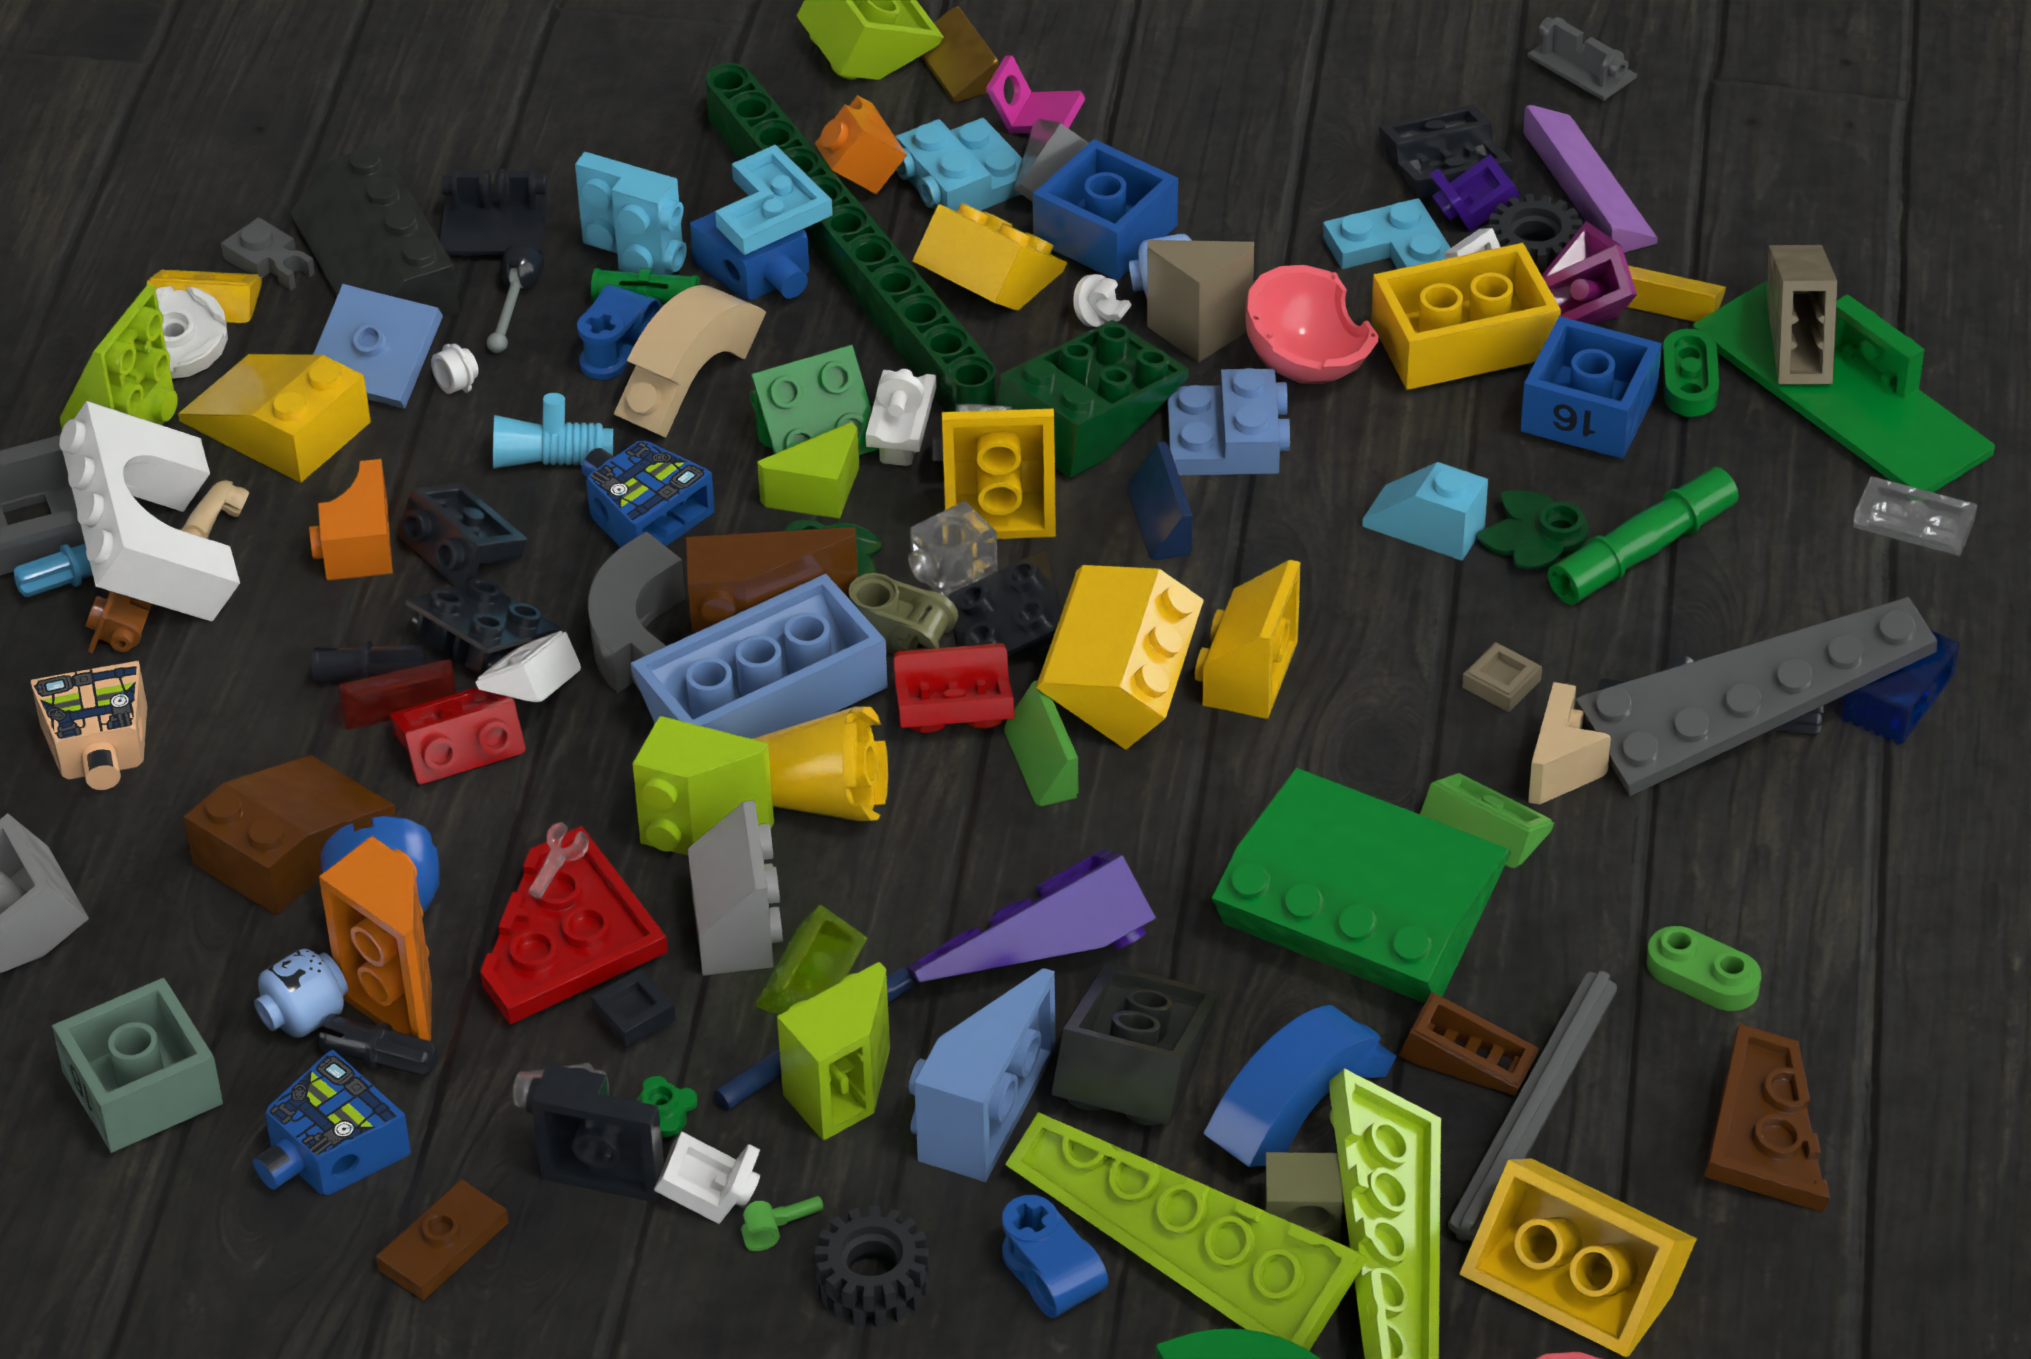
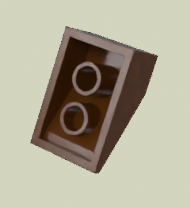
M855 527L686 537L692 634L823 574H827L848 597L850 584L858 577Z
M309 755L224 782L183 817L192 864L278 916L319 880V876L322 875L320 854L326 841L342 827L352 823L354 832L362 828L373 827L372 818L392 817L396 813V808L393 803L314 756Z

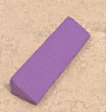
M1533 105L1526 106L1524 135L1583 219L1620 244L1624 253L1657 244L1658 238L1571 116Z

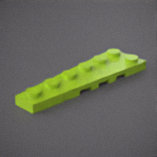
M1344 1068L1329 1081L1332 1106L1330 1120L1335 1129L1350 1248L1368 1258L1354 1279L1365 1359H1439L1441 1118Z
M1039 1112L1005 1164L1246 1330L1275 1335L1294 1342L1309 1351L1368 1259L1363 1254Z

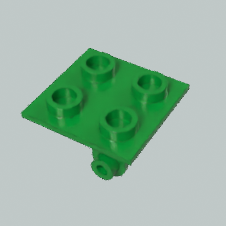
M853 345L751 374L755 390L750 391L751 404L755 412H762L774 454L850 422H853L858 430L859 455L879 449L866 447V431L872 409Z

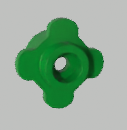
M661 1076L647 1078L643 1082V1091L637 1098V1100L643 1103L658 1106L661 1138L671 1137L679 1133L686 1125L687 1111L696 1108L698 1103L694 1090L690 1088H676Z

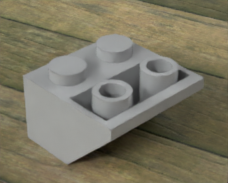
M755 801L742 802L688 848L691 891L703 976L774 967L772 943L783 942L779 907L769 908L770 903L780 902L776 867H773L772 863L764 864V860L773 859L770 824L758 825Z

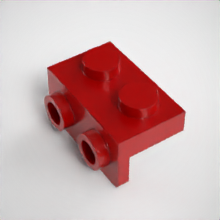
M1004 644L900 651L894 654L896 703L901 728L911 727L916 732L930 733L942 730L945 724L968 722V725L971 727L989 728L999 725L1003 719H1015L1014 700L1008 675L1007 649Z

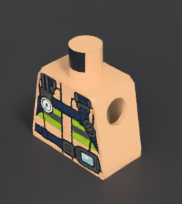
M139 660L31 680L40 726L62 777L67 779L85 777L86 783L91 788L106 790L114 787L120 781V770L138 767L143 763L147 701Z

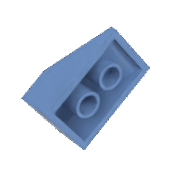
M1042 968L939 1037L927 1060L921 1058L917 1061L910 1077L909 1093L915 1095V1110L911 1120V1133L917 1135L919 1162L983 1182L987 1181L1056 1051L1054 971Z

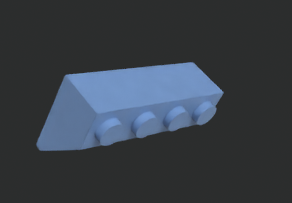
M823 574L631 662V671L654 723L657 722L659 716L750 739L835 713L888 688L886 641L884 637L827 574Z

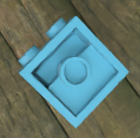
M984 118L949 130L940 119L895 136L907 154L897 167L896 172L903 180L908 179L919 191L923 202L929 208L933 207L936 210L938 204L958 211L960 204L964 203L981 211L1021 195L1014 188L1023 159Z
M584 152L575 163L583 243L617 253L619 270L639 273L641 268H652L654 274L671 275L673 271H679L684 263L687 247L686 243L682 241L681 220L683 204L679 202L677 178Z

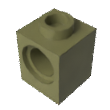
M1266 1152L1265 1211L1330 1240L1340 1241L1341 1218L1346 1216L1338 1153Z

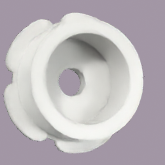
M446 344L441 352L432 356L431 367L433 375L445 393L451 394L461 389L465 393L471 391V384H473L474 378L478 376V365L473 354L468 349H461L457 344Z

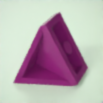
M1587 221L1542 274L1544 281L1561 309L1560 317L1587 324L1618 318L1637 296L1622 246Z

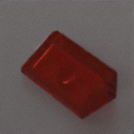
M450 659L348 682L338 686V702L346 730L391 720L390 713L456 694Z

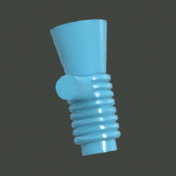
M549 393L543 397V425L494 415L493 469L540 461L544 465L549 463L551 465L556 463L559 465L564 463L566 465H571V463L578 465L580 463L582 466L586 456L596 448H603L613 455V429L602 428L601 423H596V425L589 423L587 425L584 422L581 424L578 422L574 424L567 422L565 424V397L559 393Z

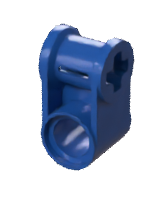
M615 285L605 286L597 300L577 322L578 335L583 340L584 350L579 357L582 373L591 379L608 380L622 374L630 363L627 359L638 338L651 319L661 309L660 301Z
M1023 1195L1014 1198L1006 1205L1002 1213V1226L1007 1235L1002 1244V1259L1006 1267L1014 1273L1030 1292L1034 1302L1046 1316L1056 1318L1108 1287V1275L1097 1252L1087 1241L1080 1238L1050 1201L1037 1195Z

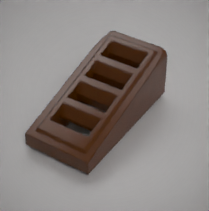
M1431 992L1398 1056L1421 1067L1515 1096L1540 1048ZM1454 1041L1465 1043V1048L1454 1043ZM1478 1048L1490 1051L1487 1059L1475 1054ZM1501 1056L1514 1059L1508 1071L1497 1065Z

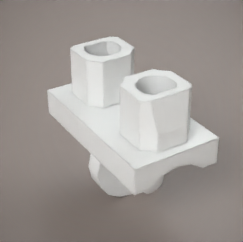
M901 369L898 372L883 370L866 431V447L879 448L880 461L882 463L904 466L912 465L915 452H920L936 390V375L925 374L920 377H914L908 369Z

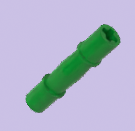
M1712 467L1678 489L1669 490L1664 494L1661 502L1632 516L1606 536L1598 535L1591 538L1587 545L1551 566L1548 571V580L1552 590L1564 603L1574 605L1608 583L1617 582L1623 578L1625 570L1655 555L1681 535L1694 534L1700 529L1701 525L1734 506L1739 496L1734 480L1722 468Z

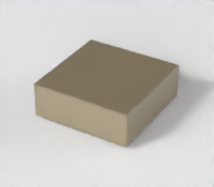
M1495 642L1463 674L1462 688L1510 712L1541 681L1542 666Z

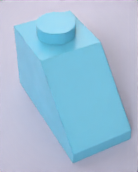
M1436 462L1386 484L1363 517L1362 527L1463 561L1478 538V532L1485 527L1488 479Z

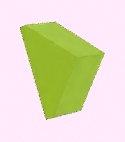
M853 422L847 423L757 461L761 503L766 508L840 519L859 470L858 430Z

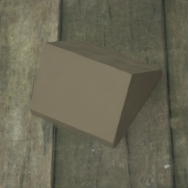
M1148 240L1147 327L1198 363L1247 332L1245 319L1246 301L1249 289L1253 285L1254 242Z

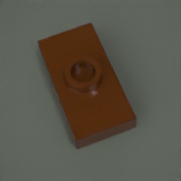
M461 1179L376 1256L378 1270L424 1301L509 1223L507 1209Z

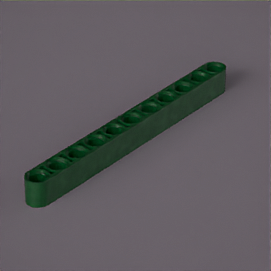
M722 63L710 68L706 73L705 83L708 119L711 125L740 160L776 145L832 199V216L803 228L809 245L916 376L920 377L925 374L936 375L934 398L946 412L996 411L995 366L750 71L743 65L736 63Z

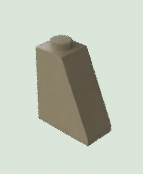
M1769 245L1767 302L1778 384H1833L1837 279L1822 245Z

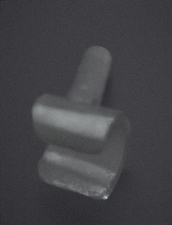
M563 822L551 826L547 833V843L551 850L546 857V862L528 890L532 896L536 898L543 896L557 870L562 867L565 860H578L586 853L589 842L585 833L582 831L578 832L571 846L561 848V839L565 836L568 826Z

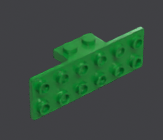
M1767 281L1693 324V329L1703 331L1715 340L1717 353L1917 500L1926 498L1994 454V443L1919 390L1925 349L1848 294L1836 301L1833 384H1778L1767 302Z

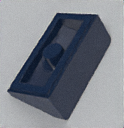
M1158 442L1128 485V493L1149 557L1152 560L1190 555V551H1192V512L1170 447L1166 445V442Z

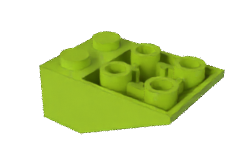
M148 284L93 351L60 416L62 430L69 420L75 419L86 401L159 425L169 421L174 415L178 397L173 388L170 354L166 349L162 327L163 314L159 310L155 286Z

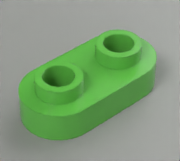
M1682 926L1665 927L1654 933L1650 938L1647 952V968L1650 974L1659 982L1725 1011L1746 1009L1757 1000L1761 983V969L1758 963L1749 955Z

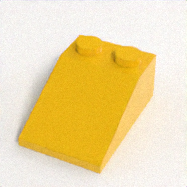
M248 354L178 413L179 421L300 483L371 423L364 375L325 355Z
M1054 409L942 412L946 541L1056 537Z

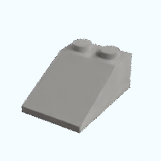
M8 813L0 819V973L45 956L89 919L49 847Z

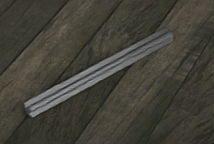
M1601 970L1598 974L1593 972L1586 973L1448 1221V1227L1456 1234L1458 1241L1466 1243L1468 1240L1474 1241L1507 1161L1511 1159H1526L1617 992V986L1609 980L1610 974Z

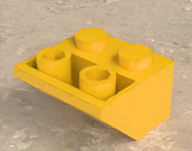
M964 203L960 204L958 211L938 204L912 260L994 303L1017 311L1057 278L1067 265L1066 261L1050 254L1054 246L1050 242L1028 232L1024 233L1013 228V224Z

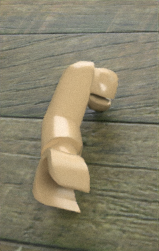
M231 481L217 482L190 514L180 531L207 539L220 510L233 517H238L249 492L242 487L232 485L233 482Z

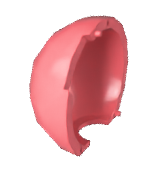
M1307 265L1279 266L1261 274L1251 286L1245 309L1246 330L1259 359L1269 369H1275L1276 373L1300 384H1324L1357 370L1378 342V334L1369 321H1364L1361 326H1358L1351 320L1345 303L1347 289L1338 278L1336 272L1332 273Z

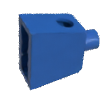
M715 212L690 222L693 263L743 299L754 300L776 289L785 298H794L806 288L808 283L806 274L809 271L808 238L804 229L744 255L716 227Z

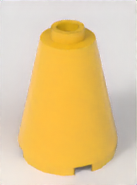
M855 706L752 738L768 743L774 807L859 822L879 819L881 815L873 811L874 805H885L888 759L885 741H874L870 725H881L872 707Z

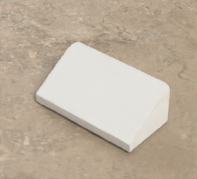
M559 631L519 645L480 675L476 684L479 690L525 701L541 702L579 672L581 666L567 633Z

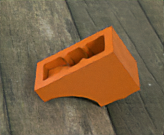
M859 95L856 96L849 106L845 104L836 117L825 125L821 136L815 142L816 147L832 171L875 194L880 191L907 156L873 103Z
M382 460L360 461L359 472L351 487L341 496L330 502L318 503L320 526L309 527L313 559H324L327 580L393 573L388 504Z

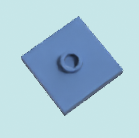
M342 284L313 355H325L363 374L368 400L405 409L443 315L437 307Z

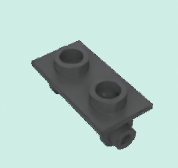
M1547 17L1542 21L1539 27V34L1543 36V43L1530 51L1527 56L1603 101L1637 77L1636 73L1628 69V61L1624 59V54L1621 51L1614 50L1593 37L1587 39L1585 44H1583L1584 32L1566 23L1561 17L1554 19Z

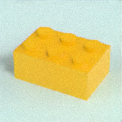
M1523 243L1373 274L1371 323L1406 390L1536 362L1561 314L1559 305Z

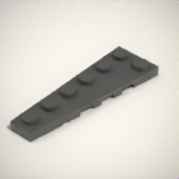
M1906 597L1582 695L1576 698L1577 710L1584 711L1583 720L1590 731L1610 735L1609 763L1630 797L1937 652V640L1910 598Z

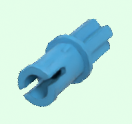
M84 543L72 548L68 544L60 546V552L17 566L14 569V579L19 592L24 597H31L72 583L74 587L81 586L82 579L93 576L90 561L86 555V544Z

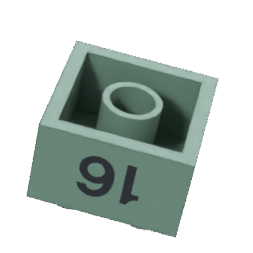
M161 978L52 1025L62 1072L111 1153L223 1104L214 1056L165 978Z

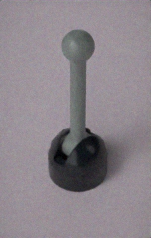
M513 245L504 252L500 264V273L503 282L509 287V291L496 331L489 335L487 339V347L493 353H501L507 348L508 340L505 334L520 288L525 290L531 289L541 277L544 259L537 250L529 246Z

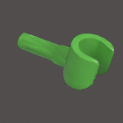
M816 1196L772 1209V1206L765 1201L750 1203L744 1211L745 1224L741 1228L746 1247L752 1251H762L774 1246L780 1238L777 1226H782L789 1221L823 1211L821 1198Z

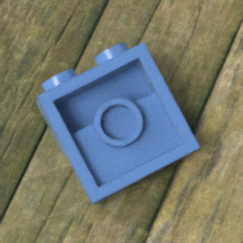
M1246 368L1221 370V385L1180 386L1167 399L1169 447L1179 475L1279 473L1280 451H1290L1289 419H1278V415L1287 414V383L1276 382L1275 369Z

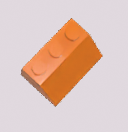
M371 836L319 876L332 958L343 973L348 986V993L343 995V1000L375 1023H389L393 1031L431 1041L432 982L428 962L429 949L426 945L422 921L423 909L420 905L416 881L417 869L406 853L399 849L392 850Z

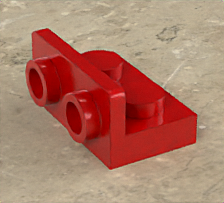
M478 687L389 714L394 735L408 751L413 775L419 784L432 782L525 752L522 731L512 697L479 690Z

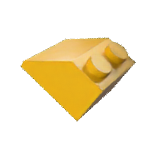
M1288 560L1234 588L1226 610L1217 609L1211 627L1210 639L1212 645L1210 649L1202 647L1195 669V680L1203 682V706L1264 719L1269 718L1298 643L1300 562Z

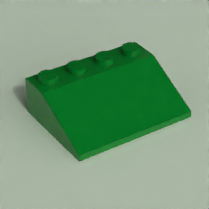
M1296 768L1237 846L1212 896V900L1225 925L1426 1003L1431 992L1441 997L1443 996L1511 853L1510 849Z

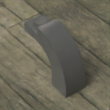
M647 531L622 546L608 558L596 574L588 598L593 656L602 677L617 693L635 683L640 691L631 671V662L666 647L645 628L656 617L685 600L682 559Z

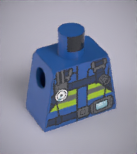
M637 441L615 457L603 448H596L583 461L582 473L588 477L586 484L591 517L620 548L646 531L664 546H667L715 512L712 472L651 442Z
M332 1049L268 1106L265 1118L271 1148L254 1158L253 1165L258 1176L270 1189L275 1190L299 1174L319 1194L330 1195L405 1158L411 1153L405 1114Z

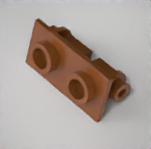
M109 591L107 599L96 595L85 627L95 630L87 652H94L98 639L110 643L112 648L120 652H127L137 646L141 640V633L152 603L113 591Z

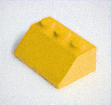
M1082 565L1076 571L1036 688L1127 750L1166 718L1204 600L1161 569Z
M1532 1158L1511 1159L1506 1163L1459 1274L1624 1357H1628L1672 1297L1697 1238Z

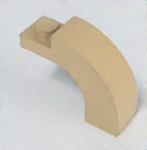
M706 285L688 288L674 296L655 314L634 345L627 361L636 366L614 415L666 438L683 399L701 367L711 357L723 351L745 360L766 311Z

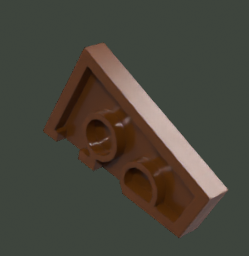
M1739 1024L1733 1038L1704 1177L1824 1213L1830 1195L1827 1180L1821 1179L1818 1164L1821 1151L1817 1133H1812L1807 1110L1810 1096L1798 1041Z

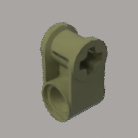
M870 573L861 575L850 584L848 590V599L884 637L886 652L893 655L900 651L939 648L938 642L944 633L954 629L959 618L957 608L946 596L935 591L923 590L893 580L883 574ZM928 607L932 608L930 612L926 610ZM919 643L923 645L922 648L917 647Z

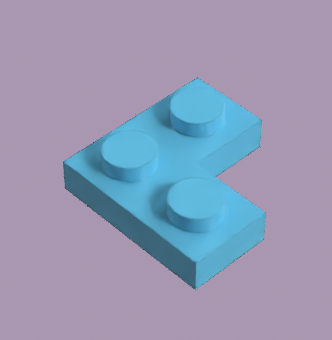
M773 145L732 164L733 181L748 197L715 211L716 227L746 255L832 216V199L776 145Z
M1419 198L1323 222V239L1342 269L1389 257L1397 269L1446 259L1444 252L1450 249L1449 244Z

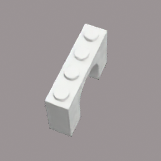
M86 401L75 419H71L65 424L60 436V448L63 451L69 475L68 481L72 487L77 508V518L81 524L87 548L86 555L90 561L96 587L213 621L240 584L230 546L168 526L147 512L134 498L138 497L183 512L210 475L201 438Z

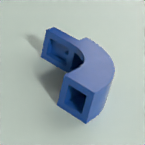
M1333 1005L1321 1006L1310 1010L1280 1029L1254 1054L1226 1091L1203 1134L1248 1167L1266 1166V1152L1288 1151L1304 1120L1319 1101L1330 1092L1329 1081L1345 1068L1362 1078L1386 1077L1397 1056L1379 1044L1381 1037L1373 1029L1355 1022Z

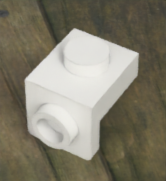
M681 1132L670 1148L654 1191L720 1224L735 1204L744 1208L753 1195L760 1175L753 1172L752 1169L760 1149L748 1144L739 1157L734 1159Z

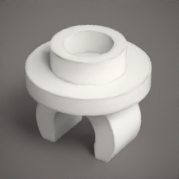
M1094 274L1087 275L1078 282L1074 291L1073 302L1076 315L1084 325L1098 327L1111 320L1118 322L1131 307L1129 300H1116L1115 288L1118 284L1114 279Z

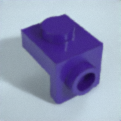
M1491 154L1450 183L1439 169L1430 174L1439 188V191L1432 195L1437 205L1449 221L1458 216L1470 232L1487 221L1491 213L1495 214V207L1500 203L1507 206L1508 199L1515 196L1517 199L1521 197L1515 185Z

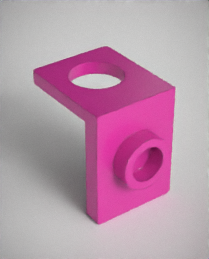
M1005 56L986 87V91L1009 134L1031 133L1033 124L1038 119L1059 122L1069 129L1085 101L1082 91L1031 92L1013 56ZM1007 77H1010L1014 86V96L1010 104L1006 102L1003 91Z

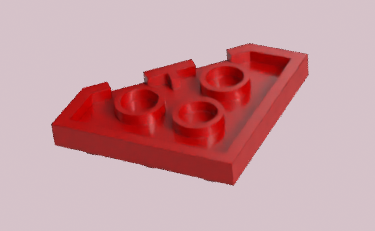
M580 826L530 849L523 865L524 875L517 892H512L498 926L499 937L492 954L487 953L480 970L482 987L511 1025L667 953L666 935L585 829Z

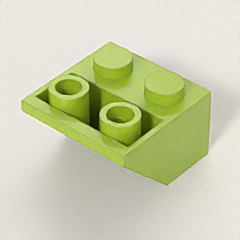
M880 962L859 973L846 976L833 987L808 1000L797 1002L786 1012L777 1016L783 1096L823 1141L875 1112L890 1051L886 968Z

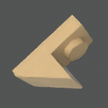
M1553 682L1531 764L1529 803L1542 804L1603 777L1608 771L1610 735L1582 729L1584 711L1574 709L1576 686Z

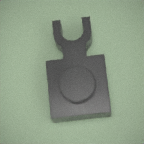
M259 217L221 243L223 259L248 274H259V277L263 278L267 274L272 273L277 276L279 284L290 291L296 288L295 271L303 272L308 277L315 274L313 258L304 252L296 250L294 238Z

